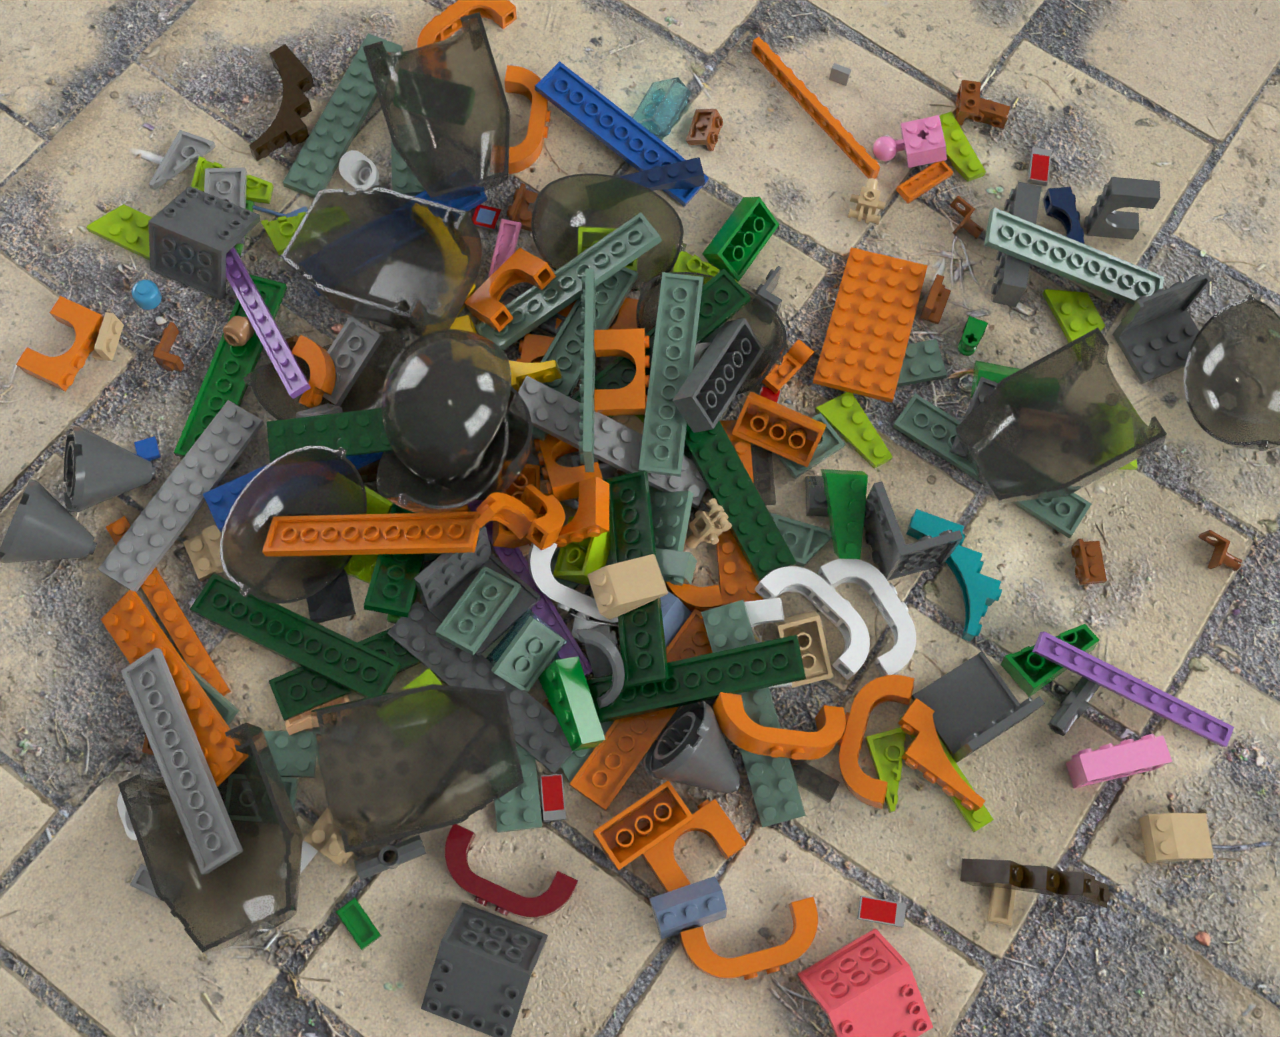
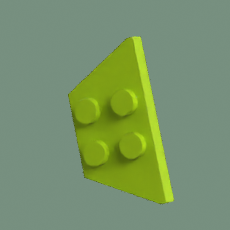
M123 204L87 225L86 228L89 232L150 260L149 220L152 217Z
M1045 289L1042 295L1076 357H1079L1106 325L1088 293Z

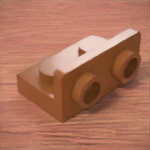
M961 81L957 91L955 119L961 126L969 115L978 116L980 82Z
M980 98L978 116L969 115L968 119L1004 129L1011 106Z
M717 109L695 110L686 138L688 145H706L709 151H714L720 129L723 126V118Z
M521 183L520 188L515 190L514 203L509 205L507 216L510 221L520 222L521 229L532 232L545 198L544 195L526 190V184Z
M936 275L920 316L921 319L935 324H939L951 290L946 289L945 285L942 284L944 276Z
M1078 539L1071 547V555L1075 558V576L1079 579V584L1105 583L1107 578L1100 541L1084 542L1083 539Z

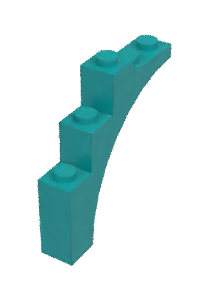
M916 509L911 517L906 532L907 535L919 540L925 536L937 537L940 533L947 530H952V532L960 530L963 539L946 560V563L955 575L962 591L965 606V625L962 639L971 641L980 634L982 625L979 622L981 617L985 616L988 606H991L994 601L999 600L1002 589H999L1001 581L980 574L984 563L981 561L983 553L961 546L965 538V534L962 533L963 525Z

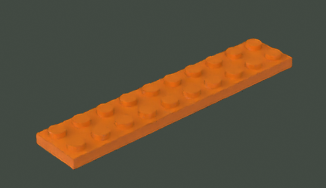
M721 420V425L754 483L750 442L731 434L737 420ZM730 529L723 531L718 536L719 542L716 543L719 588L723 605L744 600V602L764 600L754 590L759 582Z
M476 511L277 516L272 519L262 552L265 557L474 553L480 530L475 521L480 515Z
M129 590L100 620L130 664L154 648L162 650L218 787L249 755L136 591Z
M696 608L666 648L667 663L713 653L702 613ZM680 706L615 720L605 733V740L595 747L569 786L606 811Z

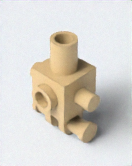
M869 178L866 182V187L862 186L859 195H851L850 202L857 203L855 210L850 208L848 218H856L858 222L862 219L867 224L872 222L879 225L881 215L877 216L874 214L877 208L884 210L886 202L879 201L881 191L877 190L878 181L876 179Z
M715 498L707 502L711 511H697L695 513L696 518L689 524L693 533L686 539V544L691 549H695L701 542L718 543V536L723 531H727L732 527V524L727 520L728 515L724 512L723 507L717 504Z

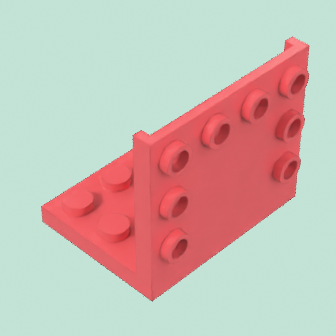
M876 928L797 974L801 983L827 1014L836 1037H918L933 1028L910 965Z

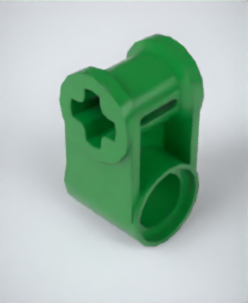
M972 316L968 317L958 344V350L962 355L971 356L974 354L984 335L988 322Z

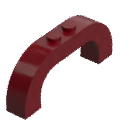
M453 823L445 845L447 868L455 882L465 892L475 897V902L485 907L489 903L496 907L494 911L504 916L510 913L525 919H539L556 913L572 897L578 885V880L557 871L549 889L542 895L532 898L518 895L476 875L468 865V852L476 835L473 831Z

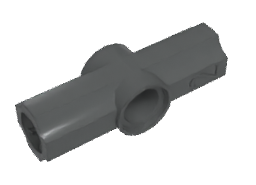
M1081 677L1074 689L1061 701L1060 708L1048 723L1050 729L1056 734L1064 736L1075 720L1079 719L1089 706L1088 702L1100 685Z
M416 835L392 846H385L380 851L355 860L354 863L360 880H364L388 869H395L400 864L426 854L420 835ZM388 852L396 853V859L392 863L385 862V855Z

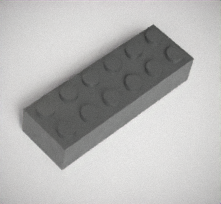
M1018 182L1015 189H1011L1009 199H1006L1004 211L1036 224L1042 186ZM998 251L996 260L999 263L998 266L996 265L993 277H996V282L993 283L991 288L993 303L1016 307L1027 288L1030 263Z
M745 318L724 323L672 400L694 433L714 429L764 351Z

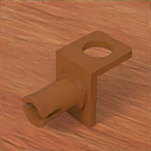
M957 196L950 206L964 218L952 233L955 235L960 228H964L977 239L984 228L971 219V214L975 211V208L960 196ZM957 203L962 204L965 210L959 208Z
M1212 530L1199 534L1198 538L1215 547L1207 568L1213 569L1224 564L1233 571H1237L1241 567L1242 559L1227 552L1231 541ZM1208 536L1216 538L1217 541L1209 539Z

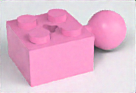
M939 115L901 123V140L895 141L892 137L882 136L873 145V153L881 161H889L895 157L898 151L905 150L908 168L947 160L946 143Z

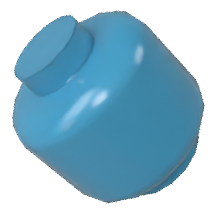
M141 280L134 284L132 288V297L140 308L151 310L159 306L162 295L153 281Z

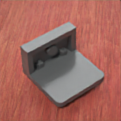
M777 266L775 270H770L765 284H760L755 292L757 296L753 301L755 305L753 313L759 316L762 321L769 322L772 325L778 318L782 299L772 294L778 284L782 269L780 266Z

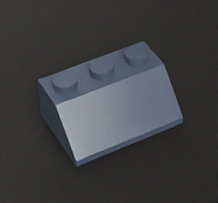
M670 592L660 597L666 648L691 615L690 610L679 598Z
M715 876L649 898L661 940L726 918L727 914L723 891Z

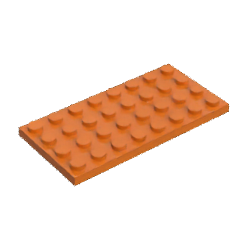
M851 247L813 379L814 384L890 403L893 402L928 265Z

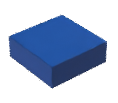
M155 436L134 442L138 456L148 461L161 458Z

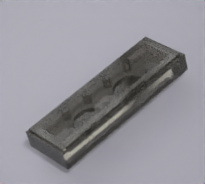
M751 445L754 485L766 506L775 505L776 496L772 452L758 445Z
M790 758L797 785L829 803L840 782L801 760Z

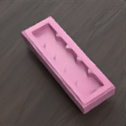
M501 219L489 277L516 251L521 229L520 222Z

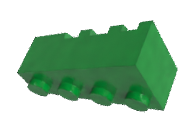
M821 469L834 553L841 559H860L868 475L863 471Z
M1086 624L1056 636V638L1086 653L1091 652L1100 641ZM1035 645L1025 647L1016 653L1005 655L1000 664L1028 697H1031L1067 670L1032 652Z
M579 657L555 660L541 673L538 679L572 752L597 747L605 740Z

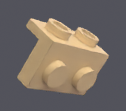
M105 313L92 355L94 359L113 361L124 326L114 313Z

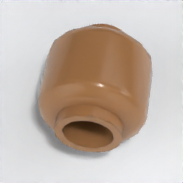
M234 316L223 327V337L232 346L245 345L255 332L249 318Z

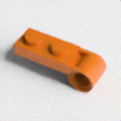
M798 339L789 351L761 379V382L777 394L809 361L815 352Z

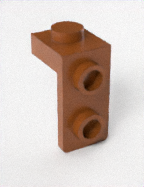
M170 322L168 327L164 328L162 339L159 345H156L154 348L153 357L158 365L162 366L165 370L181 372L184 367L181 358L169 353L179 333L177 326L173 322Z

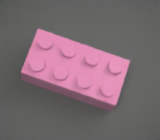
M1149 734L1136 741L1134 739L1121 741L1120 744L1115 746L1111 743L1100 746L1099 749L1093 751L1091 748L1081 750L1078 754L1071 756L1072 759L1066 762V766L1075 789L1156 770L1172 762L1164 736L1155 737L1154 734Z

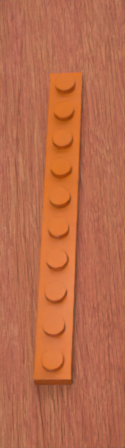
M760 37L754 39L751 50L753 55L868 179H876L880 170L878 162L872 159L866 152V149L859 145L853 135L845 130L841 122L832 116L829 109L818 101L816 95L806 88L804 82L794 75L792 69L782 62L781 58L770 49L766 42Z
M124 516L106 526V529L117 545L131 525ZM155 567L141 585V588L186 663L219 693L225 696L231 690L158 569Z

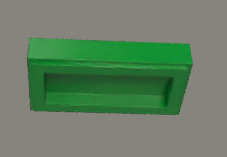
M353 898L336 911L362 951L382 936L356 898Z

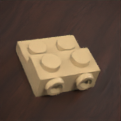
M215 524L201 530L203 534L183 542L200 581L211 577L213 573L218 574L241 564L238 556H241V552L237 544L233 545L230 538L234 536L230 528L221 532Z
M331 802L303 840L341 867L343 863L346 865L354 855L352 851L357 844L361 845L368 836L366 833L368 828Z

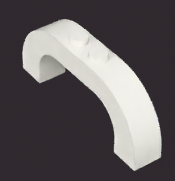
M533 543L531 544L528 555L531 577L536 586L546 596L559 602L558 607L567 611L570 608L578 611V616L587 620L591 616L605 622H618V617L609 620L599 613L594 598L562 585L555 580L551 572L550 563L558 544L554 543L544 550H540Z
M836 559L821 566L817 574L834 588L843 583H855L868 592L894 635L892 650L878 657L874 665L881 676L897 675L906 666L914 653L916 630L908 614V607L897 597V591L893 584H889L876 567L859 559Z
M782 567L770 572L755 587L754 590L763 599L777 598L780 594L789 591L802 594L840 630L845 642L844 651L832 666L846 680L851 678L864 664L870 647V638L865 622L851 606L850 602L842 598L835 588L819 575L801 567Z

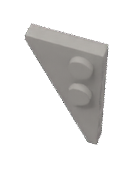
M179 130L149 183L150 188L153 190L158 189L196 162L199 156L203 157L213 150L215 143Z

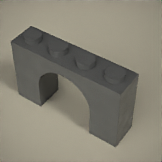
M1111 177L1108 184L1104 185L1102 194L1098 195L1096 204L1091 207L1090 214L1085 217L1084 228H1087V236L1133 240L1139 231V213L1116 210L1125 207L1154 209L1161 198L1160 181Z

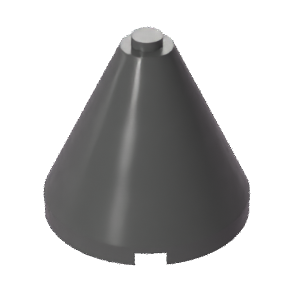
M81 426L69 427V431H73L74 434H67L64 454V482H66L67 492H64V499L68 512L83 511L151 482V478H155L156 468L152 466L150 461Z
M29 479L0 547V562L15 563L87 558L88 554L93 555L97 543L94 542L95 537L38 481Z
M705 701L684 705L676 711L665 726V732L659 741L656 740L645 754L644 769L654 778L725 794L735 792L740 786V775L712 708Z

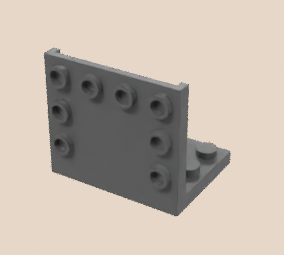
M189 186L149 220L150 270L222 299L226 296V253L260 222V215Z
M1208 273L1202 276L1195 275L1184 283L1179 281L1166 290L1161 288L1148 297L1143 295L1137 298L1133 307L1128 310V314L1121 319V323L1112 335L1141 384L1206 359L1213 354L1187 311L1212 279Z
M883 482L873 484L865 504V540L868 545H871L873 562L878 564L880 572L887 581L942 566L963 539L960 530L955 532L947 530L933 538L925 536L919 539V542L906 545Z
M485 525L479 530L474 553H442L414 578L423 606L440 623L444 621L484 566L521 585L520 592L476 651L475 655L477 657L541 600L540 595L492 554Z
M983 651L911 697L913 701L917 698L935 711L933 713V721L937 735L956 763L1018 724L1045 704L1040 696L1034 700L1029 697L1022 703H1019Z
M462 903L441 940L421 1009L492 1037H511L531 975L545 946L548 935Z

